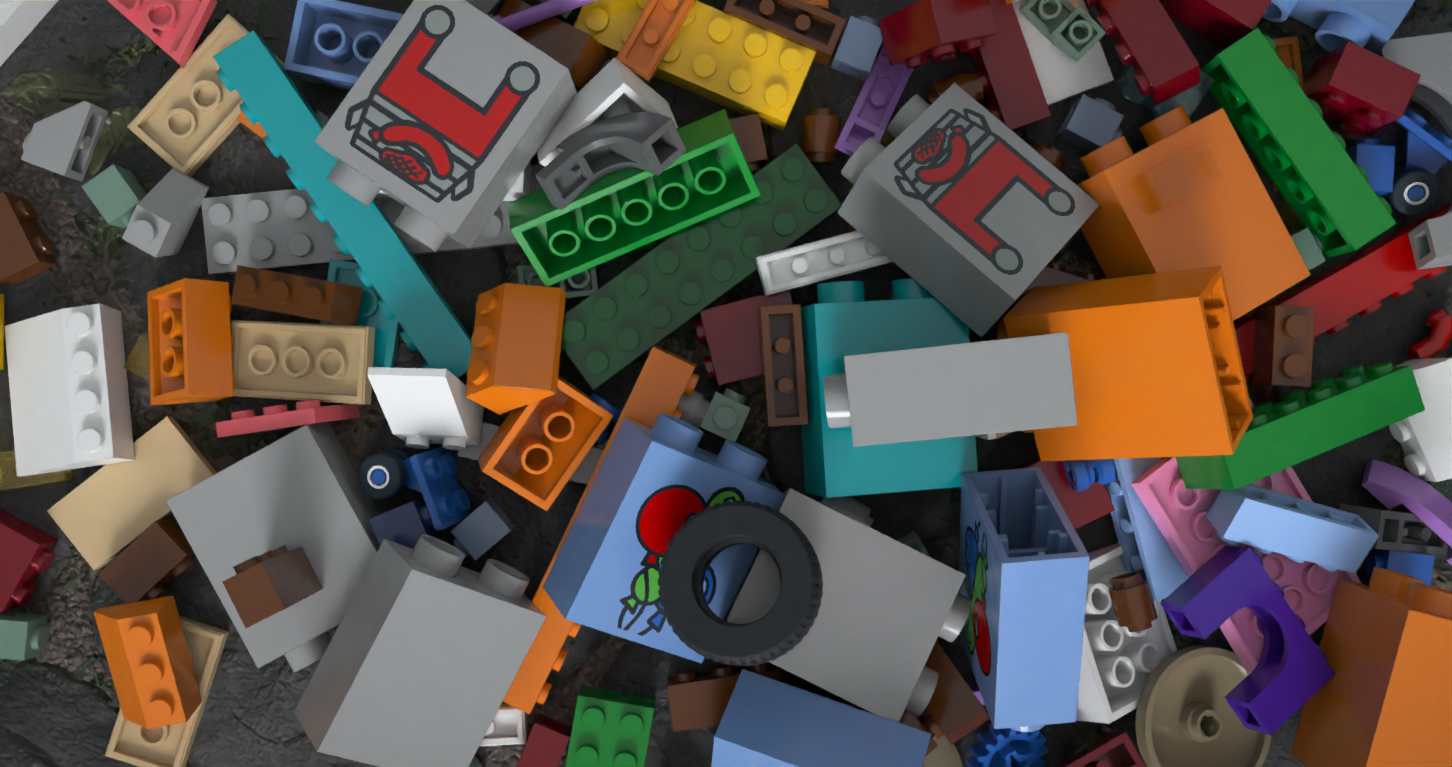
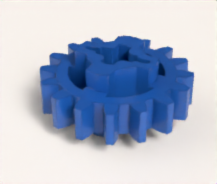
M992 723L988 725L989 731L985 735L977 734L980 742L978 745L969 746V751L973 756L966 759V764L969 767L1044 766L1045 762L1040 756L1048 753V749L1043 745L1046 742V738L1039 730L1034 732H1018L1010 728L994 729Z

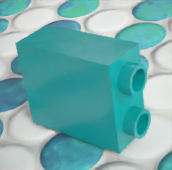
M913 278L891 281L892 300L865 301L864 281L817 284L818 304L801 307L808 424L801 425L806 493L832 498L961 487V473L978 472L975 435L853 447L851 427L829 429L824 399V376L845 373L844 356L970 343L969 327Z

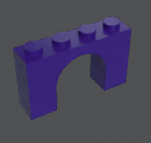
M1225 545L1160 603L1182 635L1206 639L1241 608L1247 607L1255 614L1263 630L1264 647L1262 656L1255 669L1225 696V699L1247 729L1271 735L1335 675L1326 661V654L1312 641L1305 630L1304 621L1292 611L1284 599L1283 590L1271 580L1263 568L1261 557L1250 547Z

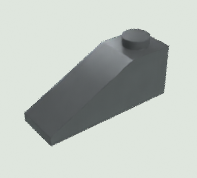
M1340 503L1339 510L1359 515L1379 535L1372 546L1374 549L1447 555L1448 544L1412 512Z

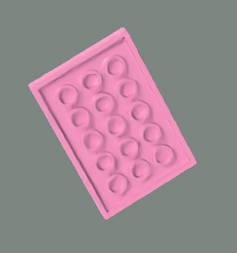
M1249 398L1250 405H1254L1251 399ZM1164 457L1131 483L1188 578L1225 545L1250 547L1261 557L1263 568L1271 580L1283 590L1284 599L1292 611L1304 621L1305 630L1308 635L1312 634L1327 621L1338 578L1362 584L1356 573L1353 574L1339 569L1336 572H1331L1322 568L1317 563L1306 560L1304 563H1298L1289 559L1284 554L1276 552L1265 554L1247 544L1239 543L1238 545H1232L1221 540L1216 535L1217 530L1206 518L1221 489H1186L1176 457ZM1292 467L1250 483L1251 485L1313 502ZM1244 607L1231 615L1219 628L1249 675L1258 665L1262 656L1264 636L1260 622L1255 614L1247 607Z

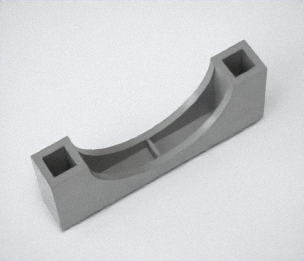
M1452 32L1388 40L1378 55L1421 75L1410 100L1415 101L1432 113L1445 128L1452 140ZM1452 204L1443 216L1428 219L1408 233L1417 270L1452 265Z

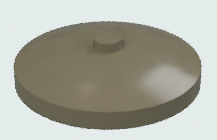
M1190 646L1172 653L1153 670L1140 694L1135 722L1137 745L1146 767H1262L1268 754L1272 734L1268 735L1245 728L1225 699V696L1248 676L1235 653L1211 646Z

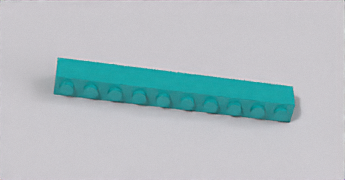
M253 30L214 55L213 58L220 66V69L216 71L217 76L230 92L236 89L244 101L239 106L245 116L253 125L258 122L267 133L262 138L264 143L276 158L282 155L290 166L286 170V174L298 190L301 191L304 188L314 200L309 203L311 210L322 223L328 220L336 232L332 236L333 241L345 256L351 253L359 265L355 268L356 274L367 288L374 286L382 298L377 303L390 320L396 317L404 331L400 333V336L412 352L419 350L427 361L422 367L447 369L458 379L465 375L469 368L472 346L471 336L375 198L367 207L326 179L337 163V160L314 142L324 128V125L264 39Z

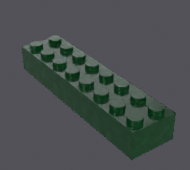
M797 143L754 174L761 196L677 231L564 315L561 347L593 390H598L648 353L653 346L660 344L698 316L700 311L710 307L758 271L756 257L790 248L839 211L842 204Z

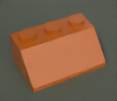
M183 278L147 292L151 405L210 402L233 396L236 378L232 370L231 351L234 347V337L230 328V313L233 304L231 303L232 298L229 295V282Z
M504 283L478 295L474 331L471 338L472 346L469 368L467 371L466 398L500 415L557 393L566 298L565 290L556 287Z
M558 375L557 393L512 410L477 459L482 472L543 510L548 511L613 418V414Z
M174 596L96 609L94 616L124 719L146 729L187 722L201 704L202 699Z

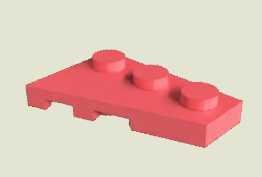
M107 0L183 68H185L217 4L216 0Z
M320 399L296 402V410L288 411L287 404L264 407V415L256 416L255 409L232 412V420L216 422L215 424L217 438L361 417L359 404L321 407Z

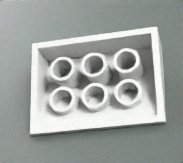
M98 303L63 308L4 326L17 476L22 477L135 460L121 311Z
M1119 543L1088 553L1090 559L1077 721L1110 724L1136 709L1140 694L1150 674L1161 661L1177 651L1164 608L1160 604L1161 600L1153 601L1158 617L1151 621V628L1138 632H1129L1128 627H1120L1118 625L1108 589L1111 588L1109 579L1129 573L1126 570L1122 556L1123 550Z

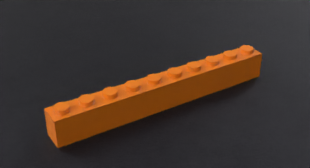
M657 345L652 347L532 600L547 617L503 702L528 714L531 713L536 703L544 704L553 685L547 682L548 676L552 669L559 672L569 650L563 648V645L568 635L576 637L581 624L566 620L543 588V585L624 418L626 417L650 428L653 427L660 412L680 419L683 411L678 409L677 406L683 394L688 397L691 396L700 376L694 374L697 364Z

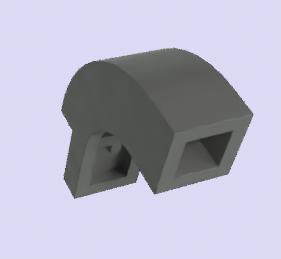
M651 112L620 114L593 123L562 141L556 146L560 155L535 176L552 206L563 210L592 184L608 174L623 169L636 168L659 176L687 150L672 118Z

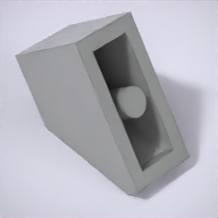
M83 101L34 123L31 132L24 139V152L21 160L83 182L109 111Z
M171 169L137 204L122 239L155 258L179 254L199 211L201 201L209 187L178 169Z

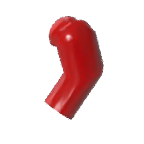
M1437 309L1427 316L1426 324L1432 327V330L1428 337L1408 348V354L1411 359H1429L1448 346L1452 336V315H1447L1444 310Z

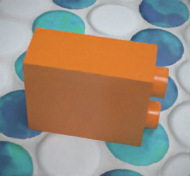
M1181 105L1139 128L1149 146L1146 149L1133 154L1125 136H1121L1080 159L1090 178L1077 186L1100 204L1080 228L1107 279L1222 265L1234 321L1311 275L1223 108L1192 123L1184 106Z
M1222 265L1035 287L1001 319L997 330V340L1068 332L1078 425L1024 430V433H1034L1041 461L1233 455L1253 419Z
M1373 567L1369 585L1338 578L1320 643V648L1326 654V661L1335 675L1304 703L1291 749V754L1306 767H1452L1451 591L1426 585L1422 579L1379 567Z

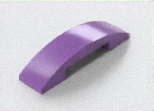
M884 44L834 147L850 156L870 137H873L880 143L899 98L914 68L907 69L906 63L890 66Z
M1375 459L1367 462L1361 485L1389 510L1401 503L1404 504L1448 544L1446 561L1452 566V503L1434 487L1401 468Z

